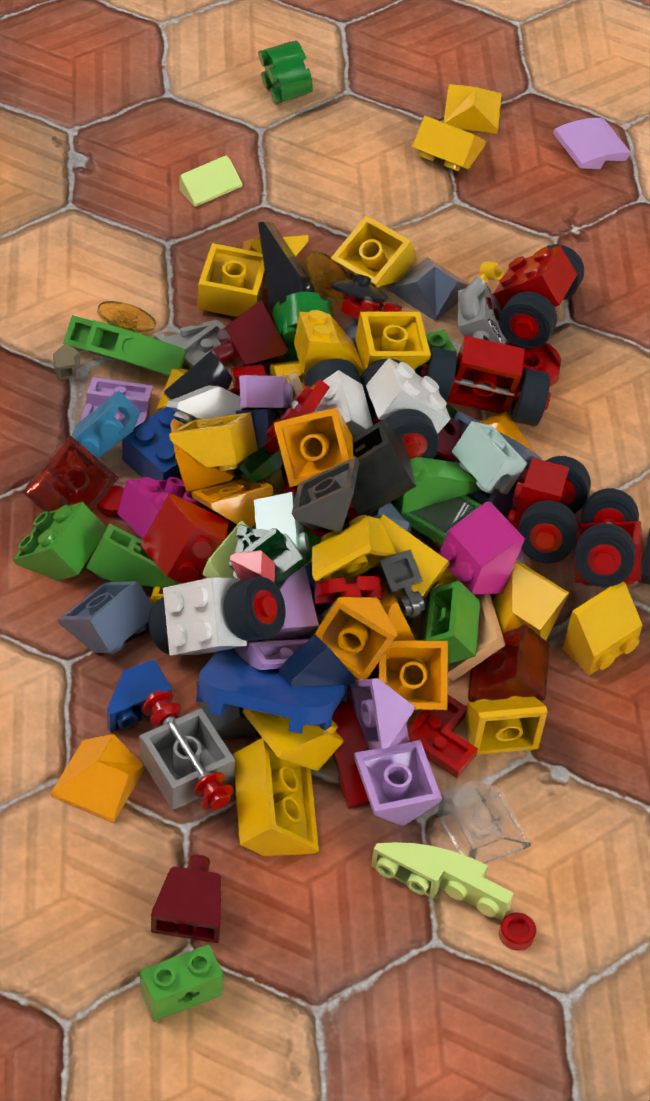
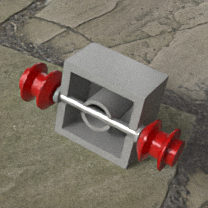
M155 691L146 698L142 711L145 715L151 716L150 724L157 728L140 735V759L172 810H175L200 797H204L201 802L204 809L218 810L229 803L230 796L233 793L232 786L228 784L234 782V757L202 708L177 718L181 712V706L178 703H172L174 699L172 692Z

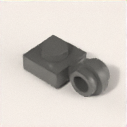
M411 549L379 560L377 564L389 594L400 590L403 592V596L398 598L403 615L405 617L410 615L412 618L419 616L420 611L425 610V604L420 592H413L411 586L419 584L423 580Z

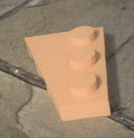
M473 594L480 600L476 656L448 664V678L452 681H455L505 646L490 594Z

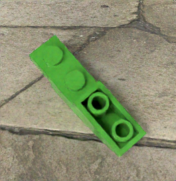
M74 315L71 317L63 344L66 343L79 350L166 376H170L172 369H182L187 354V349L110 324Z

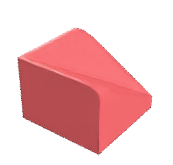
M261 550L230 555V561L237 578H240V580L265 577L274 582L275 562Z

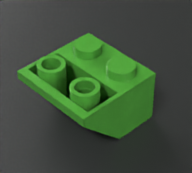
M83 502L70 506L64 505L51 512L45 511L35 519L33 523L35 527L31 533L19 543L18 548L20 550L13 561L21 567L57 581L77 576L101 540L107 527Z
M460 581L431 589L425 604V610H423L421 615L419 640L448 641V664L475 657L480 600Z

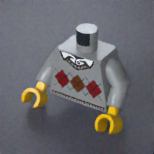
M486 261L480 266L481 276H476L466 288L458 290V327L463 336L466 335L508 345L510 342L502 334L499 325L502 308L487 285L489 279L500 280L503 277L504 270L496 268L498 262Z

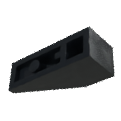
M258 222L270 311L273 312L277 302H279V306L286 302V296L298 292H315V288L274 223Z

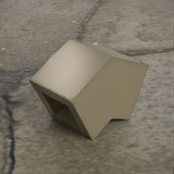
M65 343L53 353V367L57 380L75 378L76 368L80 366V352Z

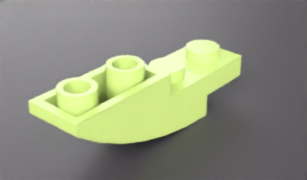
M377 843L373 850L371 867L375 868L379 874L386 878H394L404 883L416 894H425L434 899L438 890L442 889L451 898L463 900L477 907L482 914L488 917H496L500 920H503L510 910L514 893L486 879L488 865L451 850L416 843Z

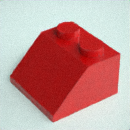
M169 493L141 542V547L166 577L181 584L202 580L204 578L202 573L208 559L226 539L229 520Z

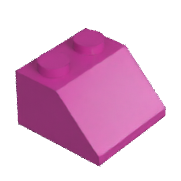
M485 502L448 530L439 555L449 561L450 565L447 568L472 594H499L504 592L525 538L491 502Z

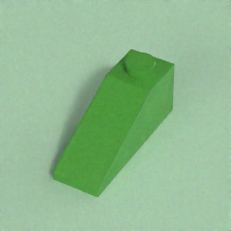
M415 457L409 460L416 487L391 502L401 514L481 489L477 486L475 477L462 469L457 462Z
M109 523L86 567L98 577L112 582L138 581L141 586L163 588L181 584L165 576L141 547L143 540Z

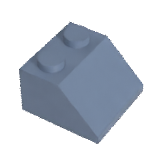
M138 581L105 582L60 617L58 621L62 627L94 653L113 654L126 645L125 640L131 635L139 634L149 627V615L153 605Z

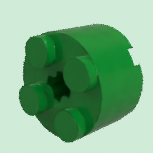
M290 41L258 52L261 65L265 68V71L261 72L262 81L265 88H272L270 93L275 105L307 95L313 91L311 72L309 68L306 69L303 60L306 59V56L298 41Z
M298 292L286 296V302L280 306L279 302L275 304L273 308L274 325L289 351L283 355L285 358L294 359L298 357L294 340L299 312L319 310L330 314L334 319L332 302L328 298L325 301L321 299L318 293Z

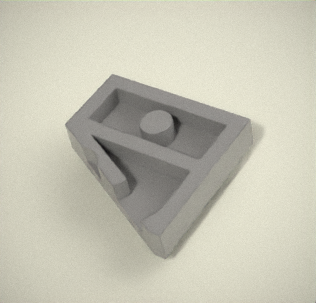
M218 320L204 322L199 326L183 327L179 334L167 337L164 336L163 332L158 333L154 338L187 349L183 366L189 370L208 354L211 349L221 345L217 338V333L225 325Z

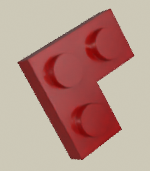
M321 379L311 387L305 385L294 399L298 402L294 409L292 407L289 408L281 420L276 419L268 428L266 435L269 438L262 448L271 455L276 453L280 447L274 423L314 412L330 387Z
M448 695L447 710H423L407 730L409 742L421 740L429 761L455 778H458L476 757L478 748L453 733L464 720L467 706Z

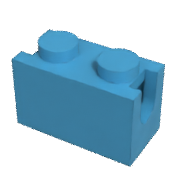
M118 390L76 425L68 445L72 449L78 446L79 452L86 457L85 461L91 465L134 430L141 411ZM118 410L125 415L120 421L114 417Z

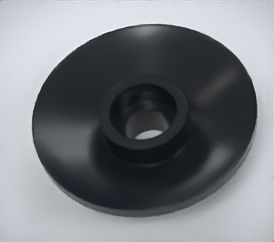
M354 274L353 279L337 280L330 283L332 289L350 296L377 302H386L388 300V296L377 287L371 285V278L365 275Z

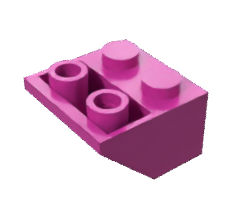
M142 477L141 480L126 481L117 514L144 539L169 493L209 512H213V510L193 499L191 494L193 491L186 492L183 480L170 477L167 480H155L149 477Z

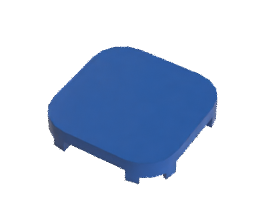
M233 648L217 651L200 671L196 702H207L210 704L209 713L219 716L224 713L229 705L287 717L290 718L289 731L302 733L303 725H315L323 730L331 727L333 712L341 701L347 702L349 684L291 687L279 675V669H256L243 660Z

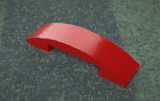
M347 697V702L341 701L333 712L332 720L338 726L336 732L344 742L332 756L339 772L338 782L347 807L350 809L370 804L354 759V753L367 751L369 748L356 713Z

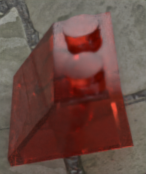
M70 436L53 452L22 493L43 511L51 512L64 505L70 506L83 502L93 512L119 477Z
M523 625L503 633L505 646L471 669L468 700L470 702L480 699L501 700L513 696H535L539 701L546 700L550 644L527 625Z

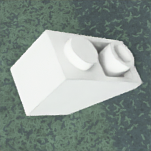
M209 385L170 400L166 406L176 411L174 417L187 423L192 420L234 415L236 411L242 410L240 396L222 387Z

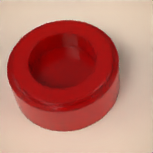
M110 485L99 491L97 505L102 514L109 517L119 516L117 512L124 488Z
M519 912L510 913L505 916L499 929L501 942L507 948L516 951L525 950L530 947L536 935L534 921L528 915Z

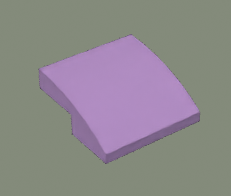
M587 118L573 121L557 127L553 131L554 136L579 168L601 169L605 161H626L631 154L604 118Z
M93 377L87 391L86 406L80 421L119 390L141 411L135 425L136 427L147 420L153 386ZM118 410L114 417L120 421L125 415Z
M260 639L247 641V646L234 648V650L243 660L256 669H279L309 639Z

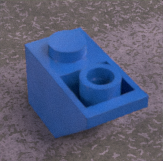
M155 659L123 671L107 708V728L110 733L119 729H128L135 725L136 722L151 717L145 715L142 711L145 700L151 693L155 691L172 692L170 684Z

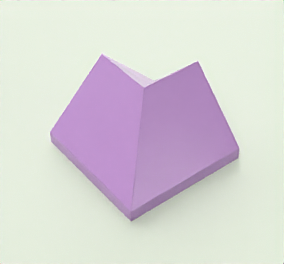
M379 678L355 680V684H350L354 711L369 749H384L409 742L406 721L415 710V706Z
M421 740L402 743L384 749H372L354 753V759L375 816L400 826H405L441 802L442 797Z

